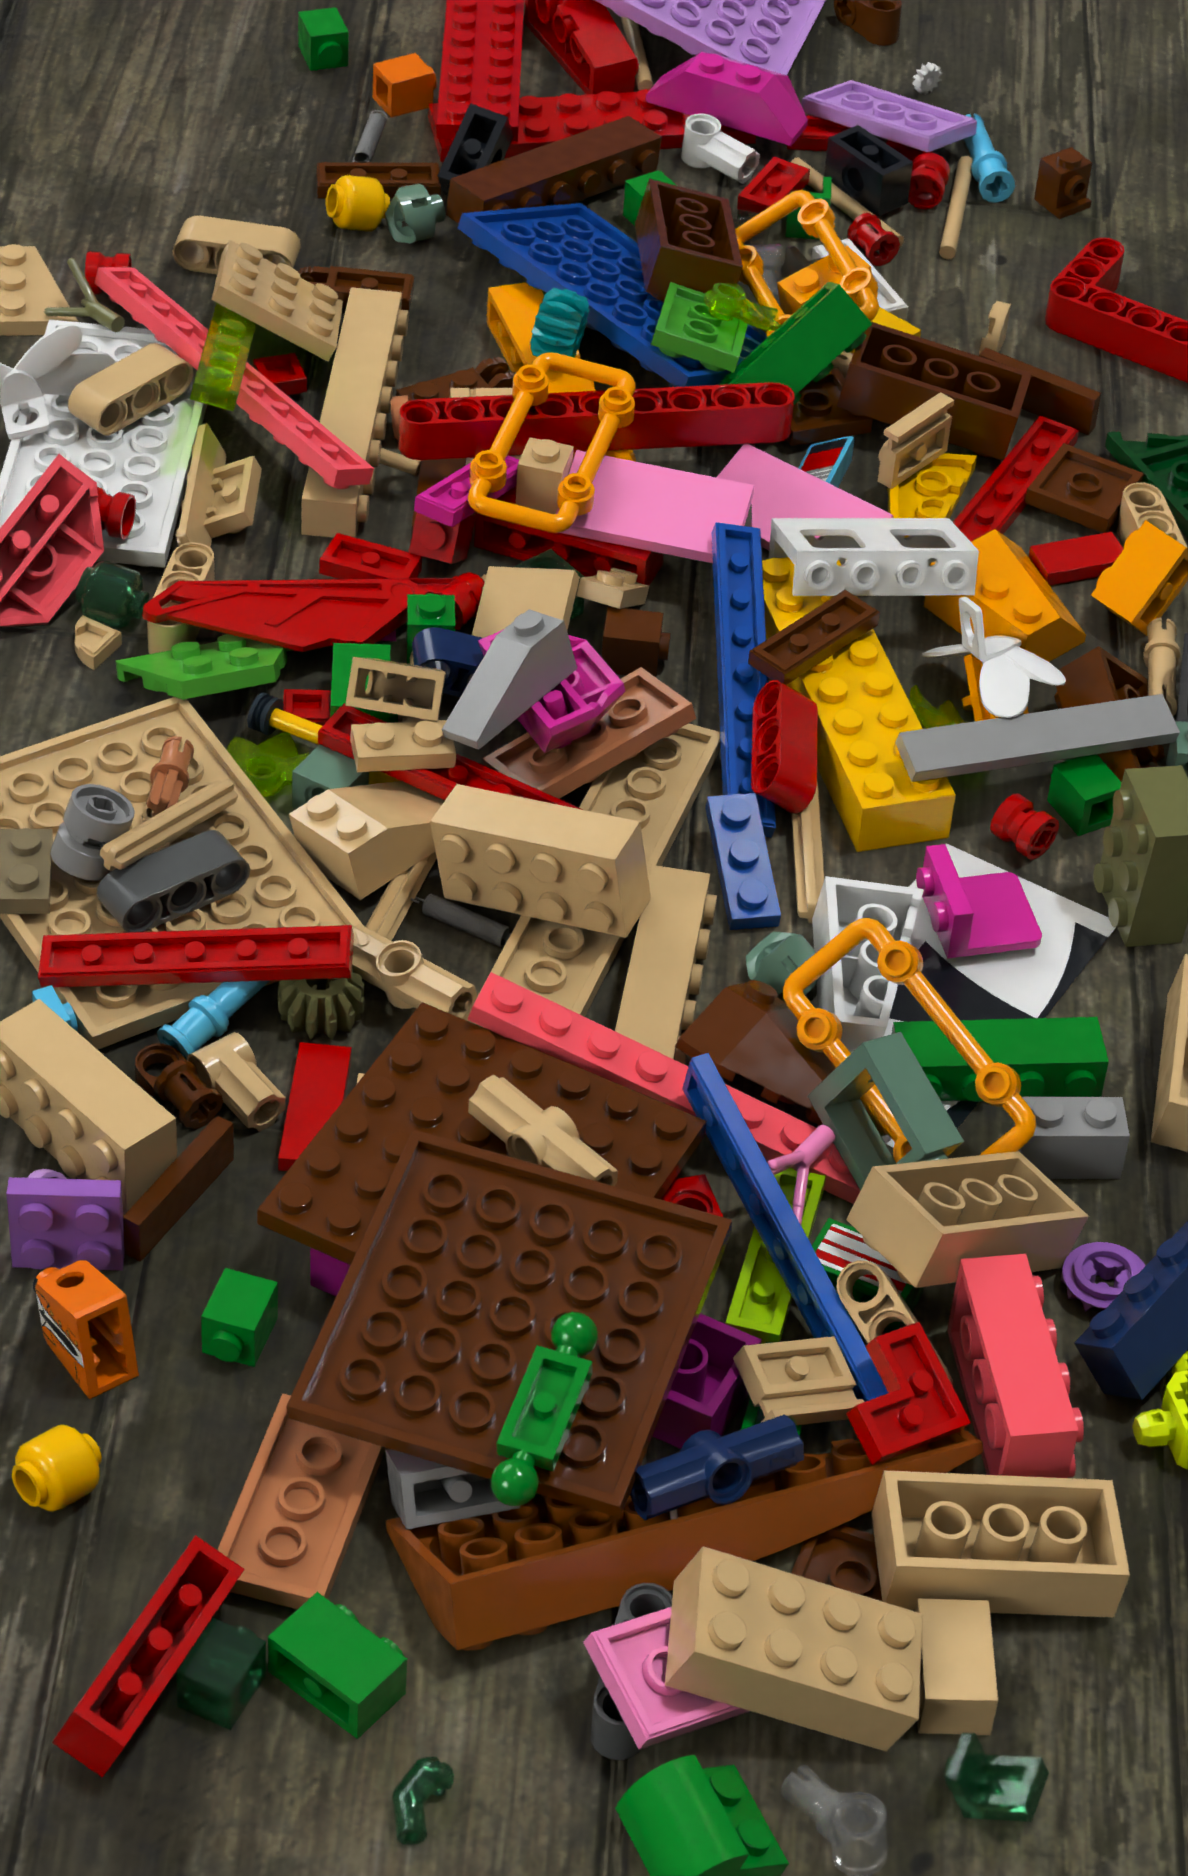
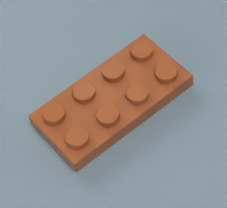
M640 667L621 678L626 691L589 734L573 740L563 748L553 749L544 753L527 732L482 759L486 767L560 799L580 786L593 782L601 774L621 762L634 758L640 751L664 737L675 734L681 727L695 720L696 716L691 702Z
M282 1394L218 1547V1551L245 1569L230 1590L231 1593L298 1609L316 1592L327 1599L329 1598L386 1447L288 1418L286 1406L291 1395Z

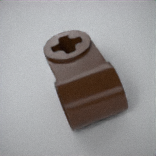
M834 0V10L839 21L865 37L868 42L887 46L898 41L902 8L901 0Z

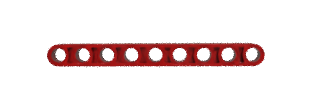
M773 382L635 389L632 396L635 401L634 419L630 425L617 428L607 451L780 442L787 439L791 433L795 393L787 385ZM606 390L548 393L545 402L540 405L531 406L508 455H522L529 437L541 440L548 439L556 443L574 446L573 453L576 450L587 452L600 424L598 418L599 400ZM512 395L410 400L400 407L398 449L402 455L413 460L475 458L479 452L490 450L514 398Z

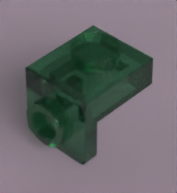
M967 1732L961 1734L955 1753L948 1758L945 1766V1782L948 1790L953 1793L964 1818L1032 1822L1049 1775L1042 1757L985 1754L976 1733Z

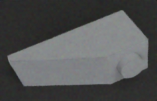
M529 609L517 616L514 622L497 634L442 728L444 737L479 750L578 669L565 622Z

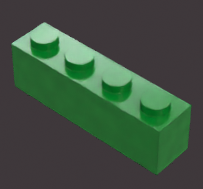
M827 282L736 366L735 372L730 371L717 385L781 383L787 385L795 393V405L802 397L799 391L811 380L816 383L827 376L834 368L832 361L844 350L846 353L853 351L866 339L867 335L864 332L872 325V322L840 284Z
M1098 1017L960 1020L994 1063L999 1062L1008 1065L1018 1073L1021 1080V1097L1102 1096L1109 1060ZM934 1021L893 1022L891 1034L897 1032L903 1034L941 1101H983L975 1088L977 1075Z

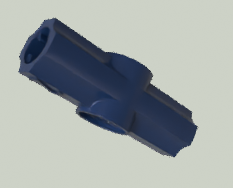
M785 1414L723 1437L716 1431L702 1430L691 1435L683 1444L680 1452L639 1466L636 1470V1479L630 1492V1497L635 1511L644 1520L708 1497L715 1503L729 1504L740 1499L747 1492L752 1481L797 1465V1462L804 1460V1444L799 1437L796 1424Z

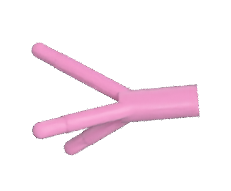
M819 1125L792 1153L768 1161V1165L774 1175L791 1167L797 1171L792 1210L800 1225L802 1224L809 1167L835 1141L834 1132L826 1125Z

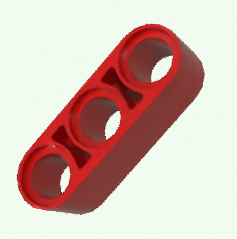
M771 680L766 683L754 701L751 786L752 790L759 796L792 814H798L808 807L817 787L818 708L813 700L779 680Z

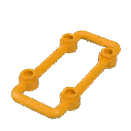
M794 191L735 229L743 264L738 282L748 285L768 319L770 325L766 331L767 337L791 315L783 313L763 279L764 263L757 250L753 246H744L743 244L799 207L801 208L798 213L799 223L808 235L821 240L843 276L840 281L841 287L856 305L861 307V311L870 321L876 317L879 309L877 281L868 268L856 266L834 230L835 214L824 199H815L808 191Z
M552 352L543 353L532 364L522 366L513 377L512 396L514 401L490 450L479 452L471 461L469 476L471 488L467 498L470 507L481 515L546 532L559 533L569 529L577 516L587 514L592 510L595 493L592 482L617 428L630 425L634 419L635 401L632 397L636 387L634 378L628 372L621 369ZM550 370L615 386L608 388L600 397L598 408L600 424L577 473L567 475L559 484L557 505L560 510L558 514H551L487 497L488 493L499 491L506 484L507 465L505 459L531 406L540 405L546 401L549 386L547 373Z
M862 918L852 922L785 980L783 999L787 1007L798 1019L797 1036L800 1042L813 1051L824 1052L837 1068L851 1054L841 1041V1022L835 1014L821 1008H815L803 991L864 939H868L879 953L877 963L881 975L894 984L906 986L977 1075L975 1088L979 1097L992 1106L1003 1107L1015 1122L1013 1128L980 1155L1016 1152L1034 1136L1036 1117L1020 1095L1021 1080L1018 1073L1008 1065L992 1061L922 974L923 958L919 950L907 942L896 941L878 920ZM874 1085L860 1099L895 1142L893 1157L897 1163L912 1148L877 1086Z

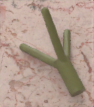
M69 258L67 264L86 298L81 301L83 307H47L44 311L47 316L91 317L113 332L121 331L125 324L124 318L98 302L76 260Z

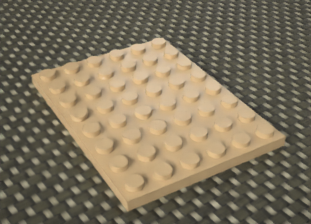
M172 697L0 756V829H53V842L60 824L64 822V812L72 791L78 786L85 784L111 788L124 795L131 802L135 813L129 830L152 818V810L146 805L152 786L150 773L154 765L160 761L164 741L172 736L182 737L178 751L182 752L186 739L194 747V754L187 770L190 778L188 787L180 793L178 802L216 780L222 782L225 779H229L234 783L233 790L238 794V798L233 805L148 855L202 832L216 830L223 834L250 866L249 878L235 893L145 932L338 926L347 924L352 926L360 924L364 926L187 699L182 700ZM53 860L50 914H0L1 920L37 972H39L43 935L127 933L98 900L97 888L101 880H84L72 876L60 869ZM271 980L265 986L278 982L280 980ZM223 982L55 987L54 990L62 1004L68 1002L72 1006L78 1024V1031L98 1050L179 1019L189 1010L188 1003L194 997L208 996Z

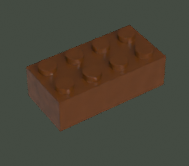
M649 179L635 221L646 292L650 293L654 298L664 301L670 282L731 302L743 264L729 200Z
M872 322V325L864 332L867 335L866 339L855 348L837 407L848 410L855 416H867L892 425L941 392L954 399V405L947 409V413L952 416L948 444L972 450L982 457H994L1004 460L1032 373Z

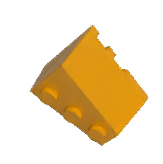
M996 529L971 542L979 550L975 595L925 596L924 607L961 635L959 598L968 597L982 609L985 639L988 636L995 635L1018 638L1021 640L1020 648L1034 653L1048 662L1084 643L1086 639L1085 632L1024 550ZM936 561L930 563V566L934 565ZM970 617L971 627H972V631H973V633H974V627H973L972 619H971V617Z

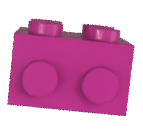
M946 844L926 846L923 867L918 868L916 873L917 888L924 889L922 897L929 912L933 930L937 932L947 959L1031 949L1041 944V930L1017 875L1011 872L959 878Z

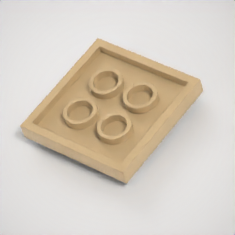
M229 240L221 255L212 295L213 301L326 361L330 360L337 347L343 301L338 299V294L333 289L320 283L316 285L300 278V274L291 266L283 263L276 265L262 257V253L258 249L247 243L237 244Z

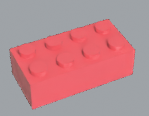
M1026 1254L960 1259L947 1332L975 1434L978 1439L983 1441L984 1452L981 1453L986 1474L1072 1478L1075 1475L1076 1469L1075 1444L1076 1442H1082L1084 1436L1083 1418L1078 1407L1072 1408L1069 1400L1070 1376L1068 1367L1064 1362L1058 1363L1055 1353L1057 1348L1055 1324L1052 1319H1045L1042 1309L1044 1304L1043 1284L1040 1276L1032 1275Z

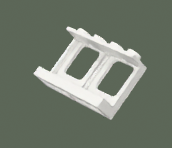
M772 518L769 559L789 557L793 562V596H836L843 590H847L854 596L975 595L979 550L949 518ZM838 559L842 566L837 565ZM936 561L934 565L930 566V563Z

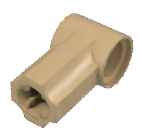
M233 1032L187 1056V1061H191L196 1066L198 1078L207 1088L216 1089L222 1095L223 1102L247 1128H256L260 1132L272 1126L280 1113L285 1110V1096L257 1067L250 1045L239 1033Z

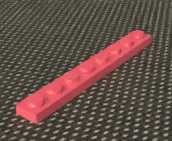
M490 972L467 1020L505 1038L522 1043L696 1116L682 1089L688 1070L687 1065ZM726 1085L767 1163L769 1160L792 1153L816 1129V1127ZM832 1143L810 1165L809 1172L826 1176L824 1190L854 1204L860 1189L835 1144Z

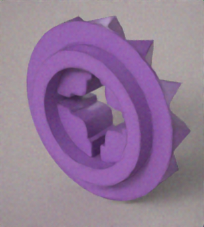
M1108 1242L1087 1243L1077 1247L1066 1257L1062 1268L1061 1282L1067 1286L1068 1299L1081 1300L1085 1312L1093 1307L1105 1310L1123 1291L1125 1283L1131 1277L1137 1275L1145 1267V1264L1135 1253L1120 1245ZM1099 1275L1104 1280L1114 1279V1286L1109 1287L1105 1282L1096 1284L1095 1277Z

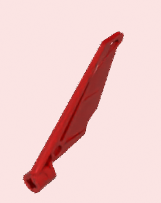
M471 572L463 573L460 576L455 575L453 578L178 581L145 603L142 615L146 621L152 623L173 620L305 652L333 646V643H377L407 622V594L425 595L432 593L455 595V631L460 630L476 617L485 581L479 575ZM171 600L185 602L175 606L163 609L161 608L163 605H165Z

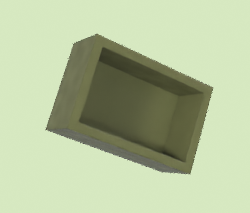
M1182 765L1125 769L1120 790H1116L1113 796L1114 813L1110 827H1106L1104 830V850L1101 862L1097 863L1094 868V885L1097 892L1103 894L1108 905L1110 923L1113 927L1118 928L1125 947L1182 943L1188 923V777Z

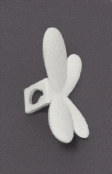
M68 324L55 328L41 337L23 355L14 368L0 363V404L8 438L16 439L50 430L51 426L44 394L70 395L80 382L116 363L114 358L107 353L99 351L74 352L81 343L82 332L77 326ZM29 408L30 412L38 414V418L30 424L20 425L14 422L16 417L20 415V409Z
M968 597L959 598L962 644L938 647L922 653L923 657L929 658L956 657L971 653L983 664L979 679L981 702L989 713L1001 718L1017 717L1025 711L1029 702L1030 679L1049 685H1064L1066 682L1061 671L1051 663L1034 653L1020 648V639L1003 635L988 636L985 639L982 609ZM970 617H971V619H972V623H973V627H974V633H973V631H972L971 622H970Z

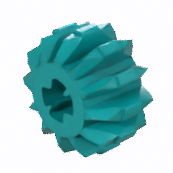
M552 288L544 295L543 302L540 304L538 314L535 317L530 340L531 351L534 356L538 357L543 353L552 352L575 358L584 336L585 326L588 322L587 317L590 311L586 297L577 295V292L565 288L564 290Z

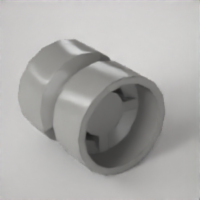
M85 784L75 788L64 812V822L60 824L51 847L50 855L54 863L72 876L84 880H102L111 871L103 866L104 859L100 855V850L106 843L129 831L135 813L131 802L124 795L105 786Z

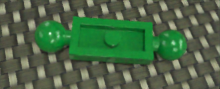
M569 1312L556 1320L551 1331V1340L556 1351L536 1346L496 1442L497 1455L509 1459L504 1460L494 1469L491 1476V1489L495 1497L505 1505L513 1507L522 1506L535 1496L539 1480L534 1466L550 1471L555 1469L593 1374L592 1361L582 1357L588 1355L595 1348L598 1331L593 1320L583 1313Z

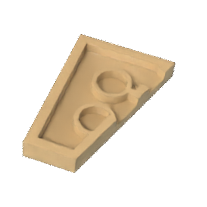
M11 244L0 247V336L44 335L49 319L78 322L76 317L47 316L44 311L47 307L70 306L35 246Z

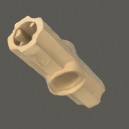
M360 924L352 926L354 933L352 970L354 973L361 975L363 980L384 990L388 1001L393 1006L401 1009L418 1008L424 1002L464 1020L468 1018L478 997L474 985L424 959L419 947L413 942L406 940L392 942Z
M494 1074L482 1081L474 1095L469 1099L468 1113L506 1143L509 1157L611 1186L617 1184L618 1170L579 1139L576 1125L562 1109L550 1106L543 1110L504 1077L498 1078Z

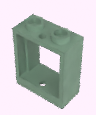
M901 1032L861 1043L807 1096L823 1125L828 1126L834 1132L835 1141L833 1143L860 1191L872 1166L948 1159V1156L964 1142ZM874 1085L877 1086L912 1148L897 1163L860 1100Z

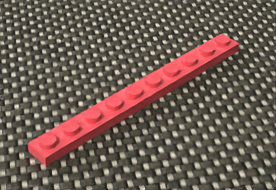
M98 267L95 284L109 295V299L112 302L121 305L132 315L131 317L134 321L143 324L155 334L154 337L158 341L168 345L178 354L177 356L190 363L192 367L201 373L202 379L214 384L225 394L227 400L237 404L249 414V418L253 422L261 424L268 430L276 442L288 447L298 456V460L301 463L310 466L322 476L323 481L327 485L337 489H347L350 485L370 484L374 470L370 464L134 267Z

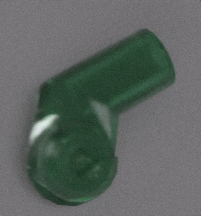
M426 1756L416 1760L393 1789L392 1802L396 1838L401 1844L415 1845L427 1838L424 1803L431 1794L443 1796L446 1793L445 1789L449 1790L453 1785L454 1772L452 1767L448 1763L440 1762L436 1756Z

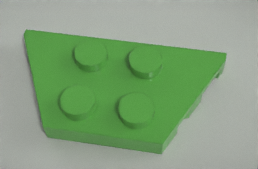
M225 634L218 637V642L202 645L197 642H181L173 645L169 651L115 660L119 681L127 682L134 678L142 677L144 688L165 692L169 696L184 700L274 683L280 676V669L284 668L288 661L287 651L293 650Z

